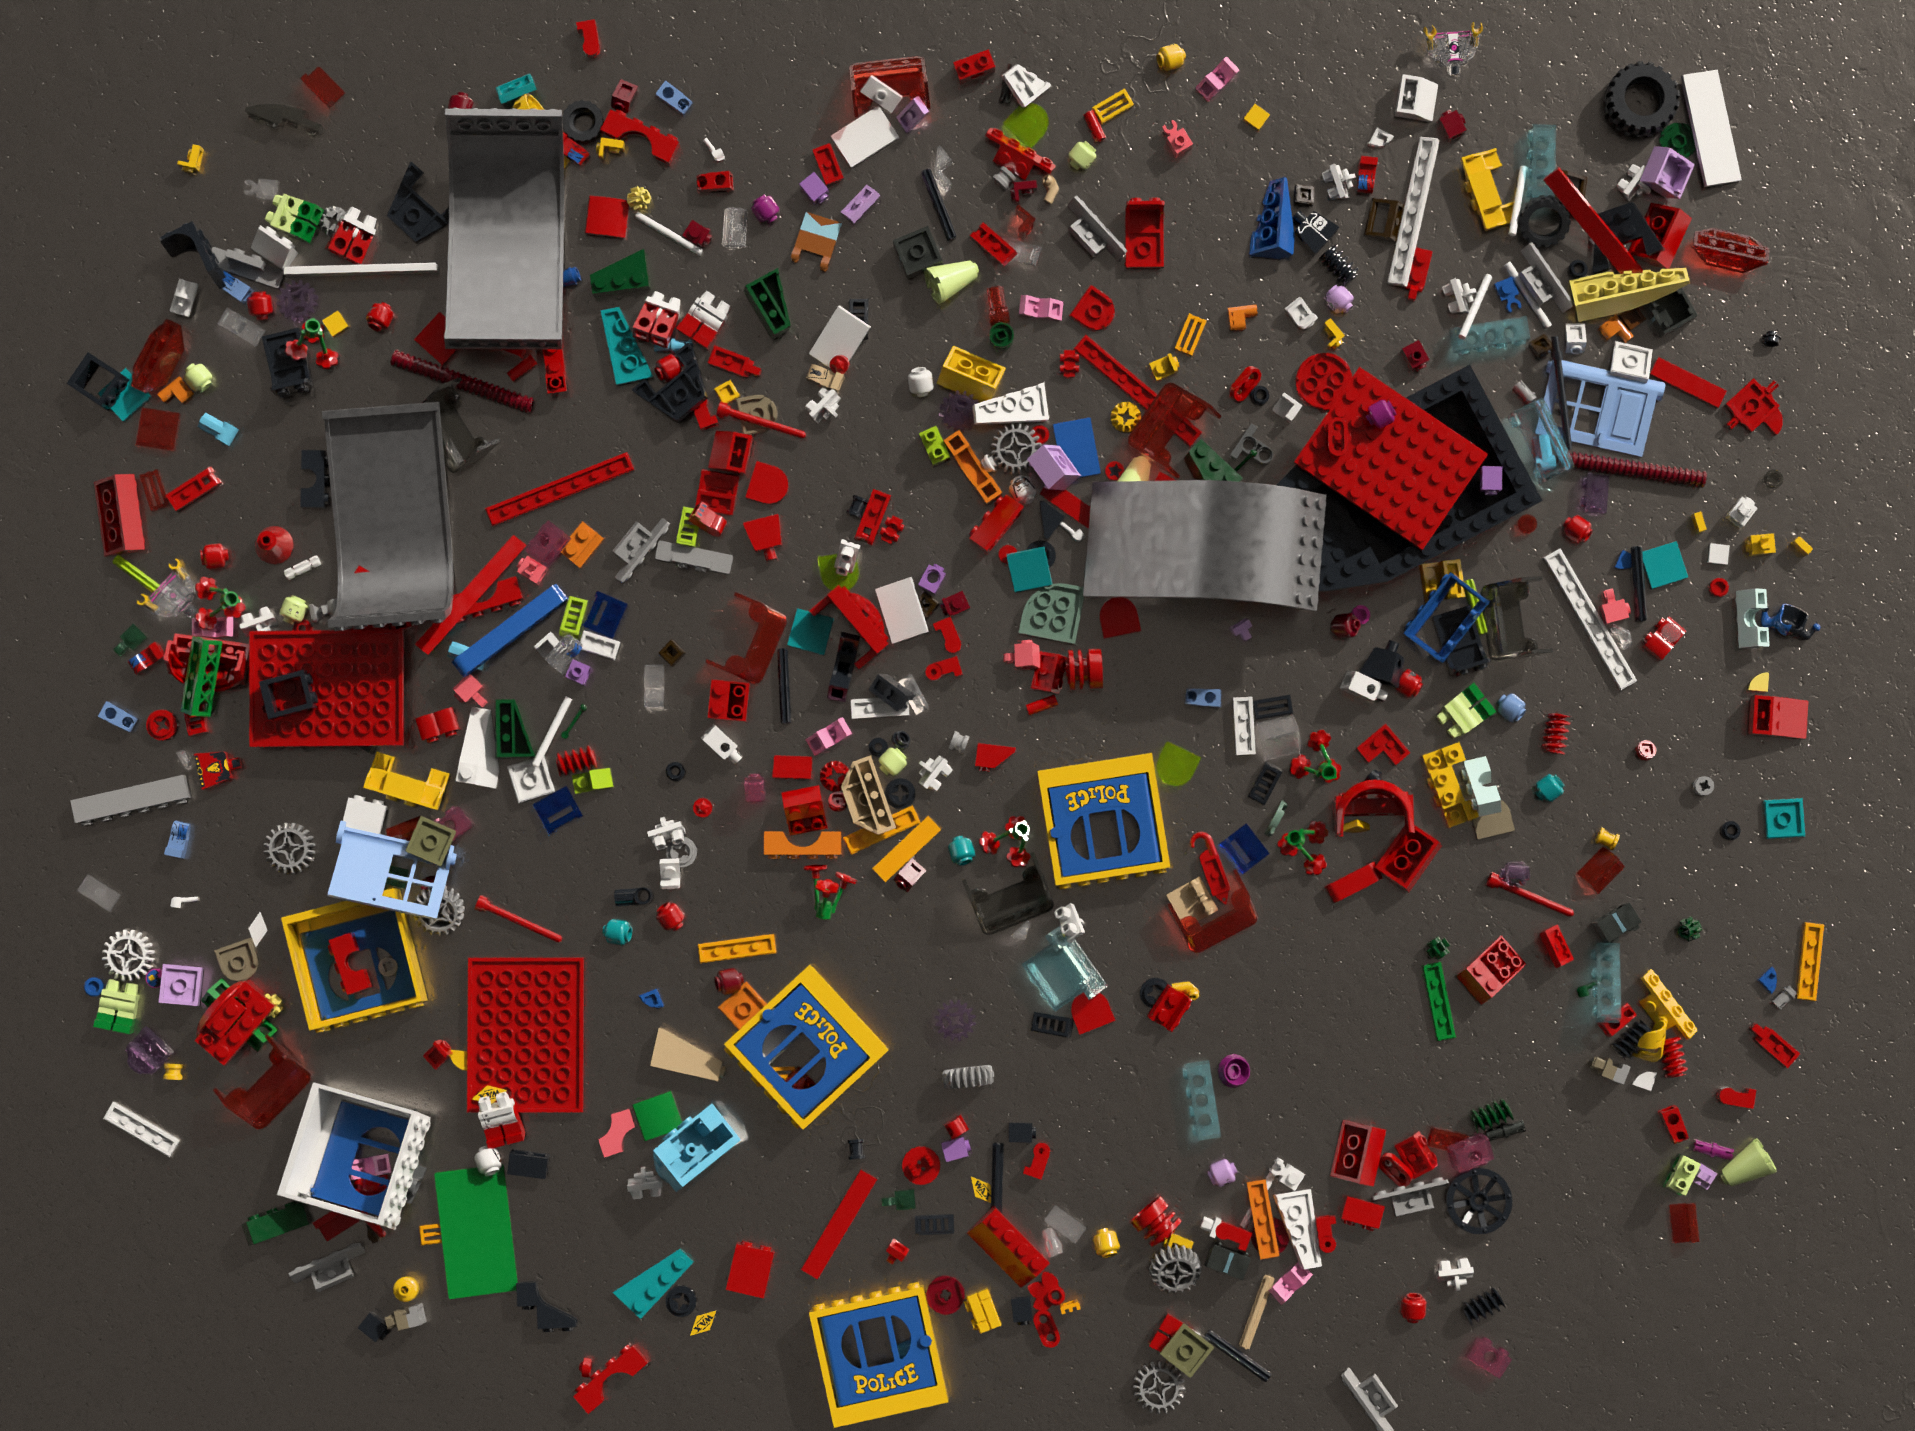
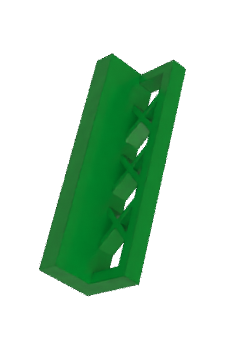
M192 636L180 712L190 716H211L222 641L206 640L201 637ZM209 645H215L214 653L209 655ZM210 663L212 665L211 671L206 674L205 667ZM207 682L209 684L208 690L203 693L202 686ZM204 701L206 703L205 711H198L199 704Z
M222 978L205 993L201 1000L208 1008L220 996L216 991L219 986L224 990L230 987ZM234 997V998H235L236 1000H238L243 1006H245V1004H244L240 999H238L237 997ZM241 1016L234 1022V1024L230 1028H232L236 1024V1022L241 1018ZM267 1019L260 1027H266L270 1033L265 1036L258 1028L247 1041L257 1052L278 1031Z

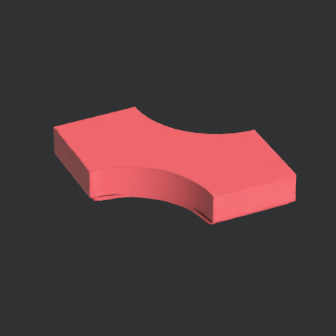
M630 1109L611 1114L612 1123L610 1130L605 1136L598 1139L604 1157L623 1152L622 1142L624 1136L629 1130L635 1128Z

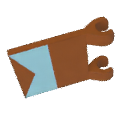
M806 212L791 254V261L796 263L799 261L801 250L823 257L820 263V270L826 272L842 223Z

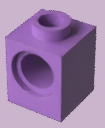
M815 172L799 183L800 188L814 205L817 202L821 204L828 198L829 189Z
M1482 466L1480 468V492H1485V495H1497V492L1502 490V467Z
M937 564L933 566L928 565L918 586L935 595L946 576V573L943 572L944 568ZM931 573L937 574L938 581L930 583L927 580L928 575Z
M572 659L565 677L585 686L592 668Z
M964 1137L941 1143L946 1162L969 1156L968 1152L971 1151L969 1141L964 1140Z

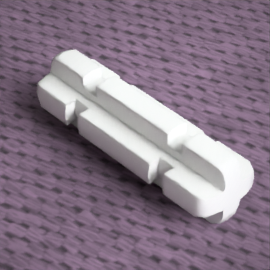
M313 556L309 558L310 560H305L294 565L293 568L284 570V574L288 580L295 578V575L299 576L311 570L312 567L320 566V559L318 556Z

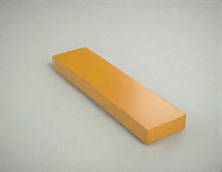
M913 805L892 814L896 829L878 835L862 828L843 837L850 854L859 852L921 823Z
M927 816L872 869L886 883L941 829Z
M1804 922L1796 999L1816 1001L1824 932L1823 924Z
M774 934L697 944L700 963L776 953Z

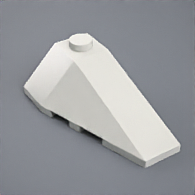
M472 707L456 781L496 789L500 769L495 755L492 713L488 709Z

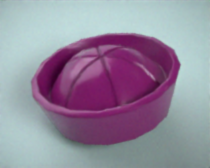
M1232 1054L1226 1056L1219 1064L1218 1074L1220 1080L1228 1087H1241L1250 1076L1249 1063L1240 1055Z

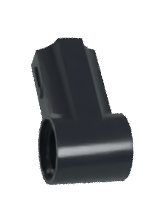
M645 887L614 890L616 907L647 905L654 899L653 891ZM645 890L649 897L643 902L639 896Z

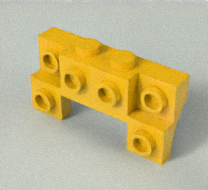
M1496 148L1471 154L1460 159L1466 175V182H1464L1466 191L1471 193L1472 208L1474 211L1477 210L1478 215H1480L1485 231L1510 224L1514 202L1502 205L1491 174V170L1502 167Z
M1460 742L1422 755L1421 757L1429 776L1427 783L1430 789H1434L1436 795L1433 797L1435 804L1441 808L1447 827L1450 828L1479 817L1477 810L1472 808L1471 799L1468 801L1464 800L1452 765L1466 760Z
M376 752L363 788L385 794L386 799L397 802V798L405 800L404 804L412 807L418 804L435 810L439 809L443 793L449 781V773L431 768L427 782L391 772L396 757Z

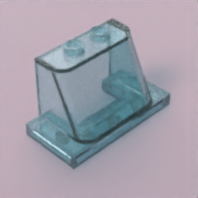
M1061 925L1045 936L1050 945L1022 964L1029 974L1031 982L1038 987L1041 996L1048 1001L1054 1011H1057L1083 992L1090 1000L1108 987L1077 941L1074 939L1072 943L1067 942L1065 935L1061 932Z

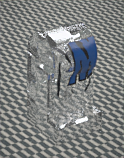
M566 635L545 659L553 668L564 674L568 670L567 665L573 660V657L580 653L583 645L572 635Z

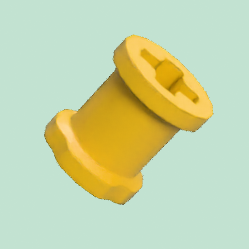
M1601 827L1595 843L1608 846L1613 851L1620 835L1611 834Z

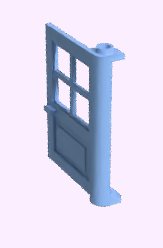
M1551 359V361L1547 362L1545 372L1548 373L1549 379L1536 433L1563 439L1562 427L1550 425L1555 402L1559 403V399L1556 398L1558 391L1554 360ZM1562 360L1563 376L1581 380L1576 403L1567 401V405L1575 406L1570 426L1571 441L1642 457L1655 403L1662 400L1665 383L1650 379L1647 383L1612 376L1609 370ZM1585 382L1606 386L1601 408L1580 404ZM1579 408L1599 412L1594 434L1574 430Z
M340 821L336 843L341 844L327 896L437 920L450 866L455 865L457 854H454V846L451 845L442 866H438L434 883L416 880L413 877L417 862L433 863L405 852L410 841L346 827L345 821ZM393 856L414 860L409 878L388 873ZM387 878L407 882L403 900L382 896ZM411 884L432 888L428 906L407 902Z

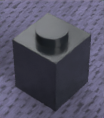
M1009 1122V1142L1032 1143V1139H1036V1127H1032V1123Z
M1030 1296L1011 1298L1013 1323L1017 1322V1325L1029 1324V1321L1033 1320Z
M373 1311L366 1316L358 1327L359 1330L374 1342L379 1341V1339L383 1341L389 1334L386 1322Z

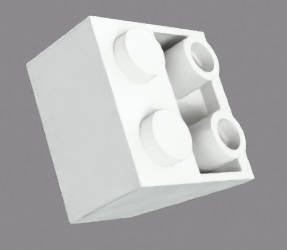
M1403 74L1400 79L1395 116L1432 122L1438 84L1422 77Z
M260 225L251 249L284 271V268L289 267L298 254L294 249L296 246L285 237L280 239V236L268 226L264 228Z

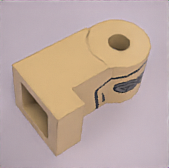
M811 364L806 376L807 380L829 390L833 389L837 393L845 378L844 374L838 372L835 374L831 370Z

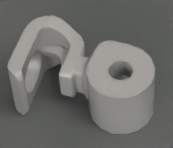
M337 598L327 601L326 605L320 608L309 604L308 608L312 622L317 623L326 615L332 617L336 610Z

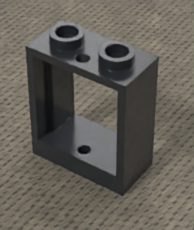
M87 352L66 384L109 411L115 405L120 393L127 387L130 379ZM99 365L115 375L100 399L83 389Z
M300 670L259 682L268 719L275 720L317 708L318 697L316 692L312 691L311 684H313V678L311 673H308L307 670ZM300 677L307 704L278 711L272 684Z

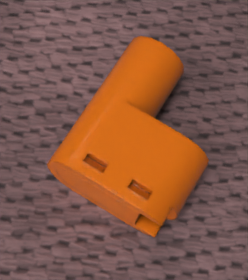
M1257 305L1228 308L1230 330H1245V317L1257 316Z
M1616 314L1598 328L1607 341L1615 334H1618L1625 343L1634 337Z
M179 376L157 395L164 403L175 395L183 404L194 393Z

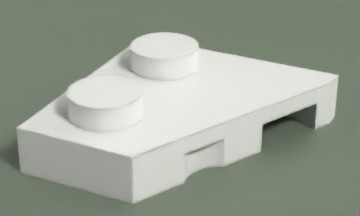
M1018 64L1001 76L1021 107H1026L1051 86L1050 83L1037 78V75L1027 72L1025 68Z

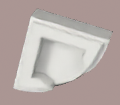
M1376 128L1368 146L1375 148L1383 147L1394 136Z
M1644 1072L1634 1079L1632 1085L1651 1091L1657 1073Z

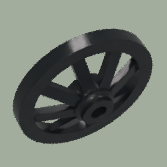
M1472 1168L1460 1173L1451 1182L1446 1194V1207L1450 1218L1459 1228L1472 1234H1487L1497 1230L1507 1221L1512 1210V1194L1507 1182L1496 1172L1485 1168ZM1478 1175H1485L1491 1178L1482 1191L1479 1189ZM1471 1176L1473 1192H1470L1460 1184ZM1496 1182L1504 1193L1487 1196V1193ZM1456 1189L1469 1197L1468 1200L1453 1202ZM1477 1197L1481 1198L1480 1204L1475 1203ZM1505 1200L1503 1212L1501 1213L1490 1206L1489 1202ZM1470 1205L1469 1210L1461 1220L1455 1208ZM1484 1209L1498 1218L1488 1226L1486 1225ZM1475 1210H1477L1481 1227H1473L1467 1224Z

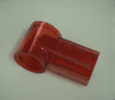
M1003 286L987 288L991 326L1000 322L1010 323Z

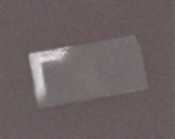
M735 207L724 209L722 246L746 247L748 209Z
M912 674L902 678L899 683L916 695L913 700H909L915 714L929 709V705Z
M1026 921L1010 937L1023 941L1026 940L1030 925L1029 921Z

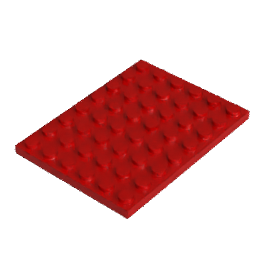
M1359 367L1302 449L1294 464L1417 548L1423 550L1488 454ZM1380 400L1390 401L1397 414L1394 416V422L1381 429L1377 428L1375 424L1371 426L1366 417L1369 414L1368 407ZM1335 417L1343 418L1348 425V449L1340 457H1335L1328 451V424ZM1334 425V430L1340 431L1341 427ZM1335 444L1334 449L1339 451L1341 450V446L1339 444Z
M404 630L249 631V747L404 746ZM300 670H307L308 673H311L313 678V684H311L312 691L316 692L318 697L317 708L275 720L268 719L259 682ZM300 677L272 684L278 711L307 704Z
M468 958L467 1113L479 1112V1101L473 1100V1098L487 1085L507 1090L506 1093L510 1099H514L518 1112H584V958Z

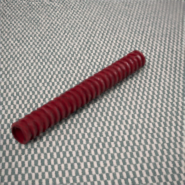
M399 350L393 352L390 360L391 366L402 367V370L407 369L408 372L419 373V376L430 377V380L435 379L436 382L447 383V386L452 385L453 388L464 389V392L475 393L476 396L486 397L487 400L492 399L493 402L496 400L498 404L503 403L504 406L508 405L510 408L513 406L515 410L520 409L521 412L524 410L527 414L531 411L534 403L533 397L522 396L521 393L511 392L510 389L505 390L504 387L501 389L499 385L494 386L493 383L489 384L487 381L484 383L482 379L477 380L476 377L473 379L470 375L467 377L465 373L461 374L459 371L456 373L453 369L450 371L448 367L445 369L442 365L440 367L436 363L433 365L431 361L428 363L425 359L423 361L421 358L416 359V356L413 355L411 357L410 354L399 353Z
M1561 450L1557 460L1558 467L1563 465L1564 468L1569 466L1570 469L1576 467L1577 470L1582 468V470L1588 469V471L1593 470L1600 473L1604 471L1606 474L1610 472L1612 475L1617 473L1618 476L1623 474L1624 477L1629 475L1631 478L1635 476V478L1641 477V479L1647 478V480L1653 479V481L1658 479L1659 482L1664 480L1665 483L1670 481L1672 484L1676 482V484L1682 483V485L1688 484V486L1694 485V487L1699 485L1700 488L1705 486L1707 479L1706 471L1700 472V470L1694 471V469L1689 471L1688 468L1682 470V467L1676 469L1675 466L1671 468L1670 466L1665 467L1664 465L1659 466L1652 463L1648 465L1646 462L1641 464L1640 461L1635 463L1634 460L1629 462L1627 459L1623 461V459L1617 460V458L1611 459V457L1605 458V456L1600 458L1599 455L1594 457L1593 454L1588 456L1586 453L1582 455L1580 452L1576 454V452L1570 453V451L1564 452V450Z

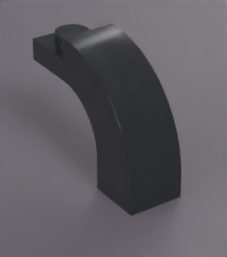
M841 632L836 661L828 688L827 698L846 702L859 648V635Z

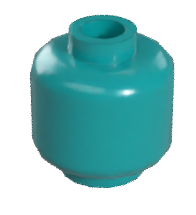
M1547 774L1536 783L1537 791L1535 793L1541 801L1545 799L1547 802H1553L1564 793L1563 787L1565 785L1556 774L1554 776Z
M957 836L948 845V851L953 863L964 866L973 861L975 850L969 838Z
M611 919L607 925H604L602 934L609 944L625 945L631 940L633 931L627 921Z

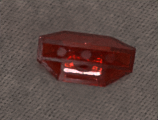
M1717 228L1695 231L1692 247L1706 265L1740 273L1765 266L1769 260L1770 248L1763 246L1753 237Z
M166 319L163 324L151 332L133 366V381L131 382L133 388L147 393L167 384L185 350L180 324Z

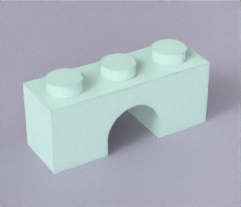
M1766 589L1736 591L1735 602L1737 605L1736 620L1738 624L1739 648L1769 647L1768 627H1758L1755 622L1756 613L1760 609L1767 608Z
M1486 756L1463 761L1464 769L1461 770L1463 781L1467 780L1466 789L1468 795H1472L1471 804L1473 810H1477L1479 817L1502 812L1501 799L1496 785L1490 787L1482 786L1492 783L1491 770Z

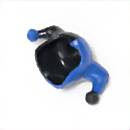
M1782 604L1777 615L1774 617L1768 616V605L1766 609H1761L1762 627L1777 630L1783 636L1809 640L1816 631L1820 630V625L1817 623L1813 624L1811 629L1806 630L1805 626L1809 615L1795 606Z

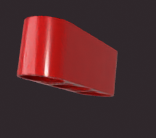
M1375 861L1325 886L1333 903L1383 879L1381 873L1375 869Z

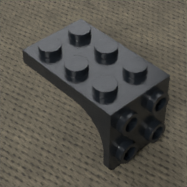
M193 221L185 223L159 238L161 244L171 257L187 251L199 252L207 272L218 288L221 289L226 286L224 282L226 275L218 265L219 260L215 253L212 252L211 248L213 247L209 239L206 238L202 229L199 230Z
M300 328L261 336L272 380L270 391L275 396H279V398L291 396L290 393L297 391L299 394L309 391V388H313L307 357L305 359L293 360L291 356L285 353V345L288 341L299 340L301 336Z
M1470 605L1432 617L1442 648L1470 613ZM1475 622L1446 658L1450 675L1455 674L1456 677L1469 673V670L1473 668L1474 672L1488 667L1487 664L1491 662V659L1485 654Z

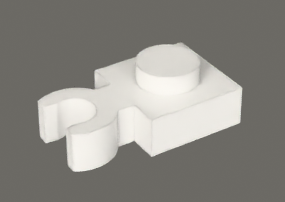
M1275 1159L1274 1162L1279 1167L1277 1170L1269 1168V1171L1274 1175H1280L1277 1180L1295 1191L1305 1174L1290 1164H1287L1285 1167L1281 1161Z

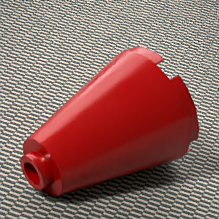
M270 526L263 529L255 540L257 555L261 560L269 564H279L286 561L290 557L294 545L288 531L278 526Z

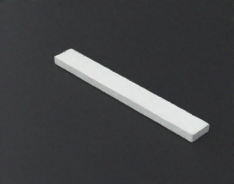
M1420 137L1387 282L1389 285L1407 287L1440 142L1438 138Z
M436 263L296 266L284 268V275L286 277L439 273V266Z
M1561 548L1544 557L1546 565L1619 691L1635 683L1637 680Z

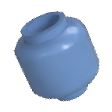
M1513 693L1508 696L1503 695L1497 702L1499 705L1498 713L1510 722L1519 721L1526 712L1525 702Z

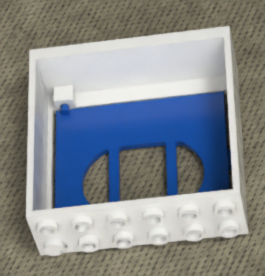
M313 1082L277 1195L395 1230L401 1219L402 1207L406 1204V1194L408 1188L412 1185V1175L414 1169L418 1166V1156L424 1147V1137L430 1128L431 1117L413 1110ZM342 1100H346V1101H350V1102H353V1103L361 1104V1105L368 1106V1107H371V1108H375V1109H378V1110L375 1111V1110L368 1109V1108H365V1107H361V1106H357V1105L350 1104V1103H347V1102H343ZM389 1113L396 1114V1115L403 1116V1117L410 1118V1119H409V1120L403 1119V1118H400V1117H396V1116H393V1115H389ZM384 1127L391 1130L397 1136L400 1147L363 1138V1135L373 1128ZM360 1143L398 1154L390 1180L352 1169ZM350 1175L387 1185V1188L377 1195H363L353 1187ZM312 1196H313V1197H317V1198H320V1199H323V1200H327V1201L334 1202V1203H337V1204H340V1205H344V1206L351 1207V1208H354V1209H357V1210H361V1211L368 1212V1213H371V1214H374V1215H378L379 1217H374V1216H371V1215H367V1214H364V1213H361V1212H357V1211L350 1210V1209H347V1208H344V1207H340V1206H337V1205H333V1204H330V1203H327V1202H323V1201H320V1200H316V1199H313V1198H311V1197H312Z

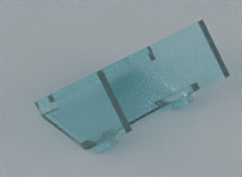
M1543 398L1531 402L1508 416L1512 427L1521 431L1536 463V469L1533 472L1539 481V486L1567 474L1574 468L1571 455Z

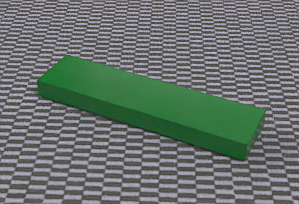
M1441 962L1421 965L1436 1041L1456 1038Z

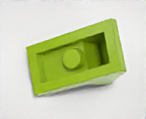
M610 768L590 770L589 772L572 775L575 794L614 787Z

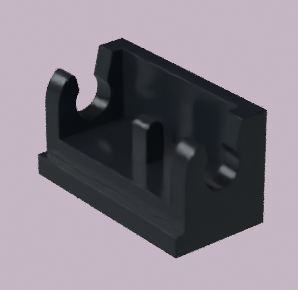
M878 674L869 688V691L896 711L907 709L906 702L913 700L916 696L888 674Z
M512 1149L509 1153L507 1174L546 1179L550 1154Z

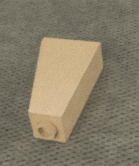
M663 1028L658 1029L650 1066L719 1081L720 1077H724L726 1067L723 1066V1061Z

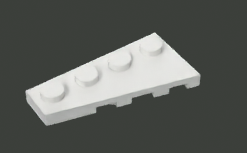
M1044 383L972 406L975 425L1043 422L1049 420Z
M1311 1189L1273 1195L1301 1269L1321 1267Z

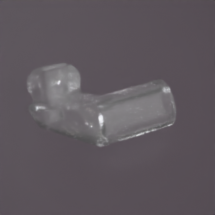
M1613 623L1609 632L1618 636L1623 649H1629L1632 646L1629 630Z

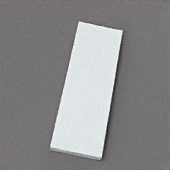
M1718 70L1682 75L1681 82L1704 187L1741 181Z

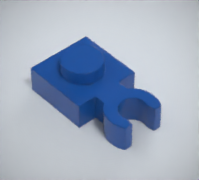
M1513 277L1494 284L1500 301L1506 300L1507 302L1506 310L1508 313L1512 312L1511 304H1516L1518 309L1521 308L1520 301L1515 299L1519 292Z

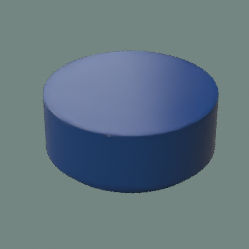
M97 977L89 978L84 984L86 994L92 997L101 995L102 989L105 988L104 982Z

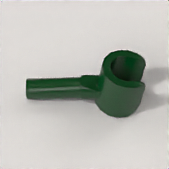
M1601 978L1596 979L1590 984L1578 987L1579 998L1589 996L1588 989L1601 983Z

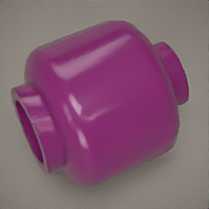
M764 194L752 202L751 210L759 222L767 221L769 224L778 218L776 214L779 212V207L772 196Z
M1380 400L1368 407L1369 414L1366 417L1371 426L1375 424L1377 428L1381 429L1394 422V416L1397 414L1390 401Z

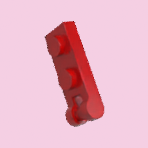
M984 222L979 225V229L976 232L973 231L969 235L975 243L980 245L1004 267L1018 254L1014 248Z
M212 467L205 469L166 494L176 512L222 484L221 480L214 475L215 471ZM208 478L210 482L205 485L202 480Z
M873 489L856 532L855 540H863L868 545H873L891 495ZM865 527L872 530L870 535L863 532Z

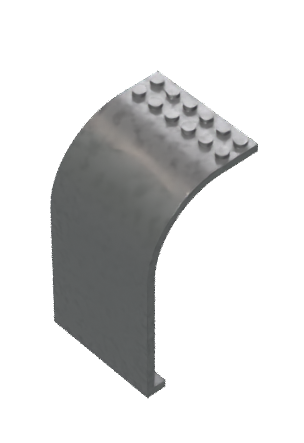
M515 108L445 109L449 161V242L446 330L444 335L445 349L562 350L564 262V145L562 110H524Z
M439 402L322 411V419H324L338 567L337 605L334 615L328 619V628L334 627V631L345 630L348 626H353V629H363L373 624V628L384 627L387 623H392V626H402L412 621V625L423 624L426 620H431V623L443 622L452 611L454 573ZM359 565L370 571L354 573Z
M1235 481L1093 482L1083 596L1090 598L1225 599L1317 611L1326 495L1290 487Z

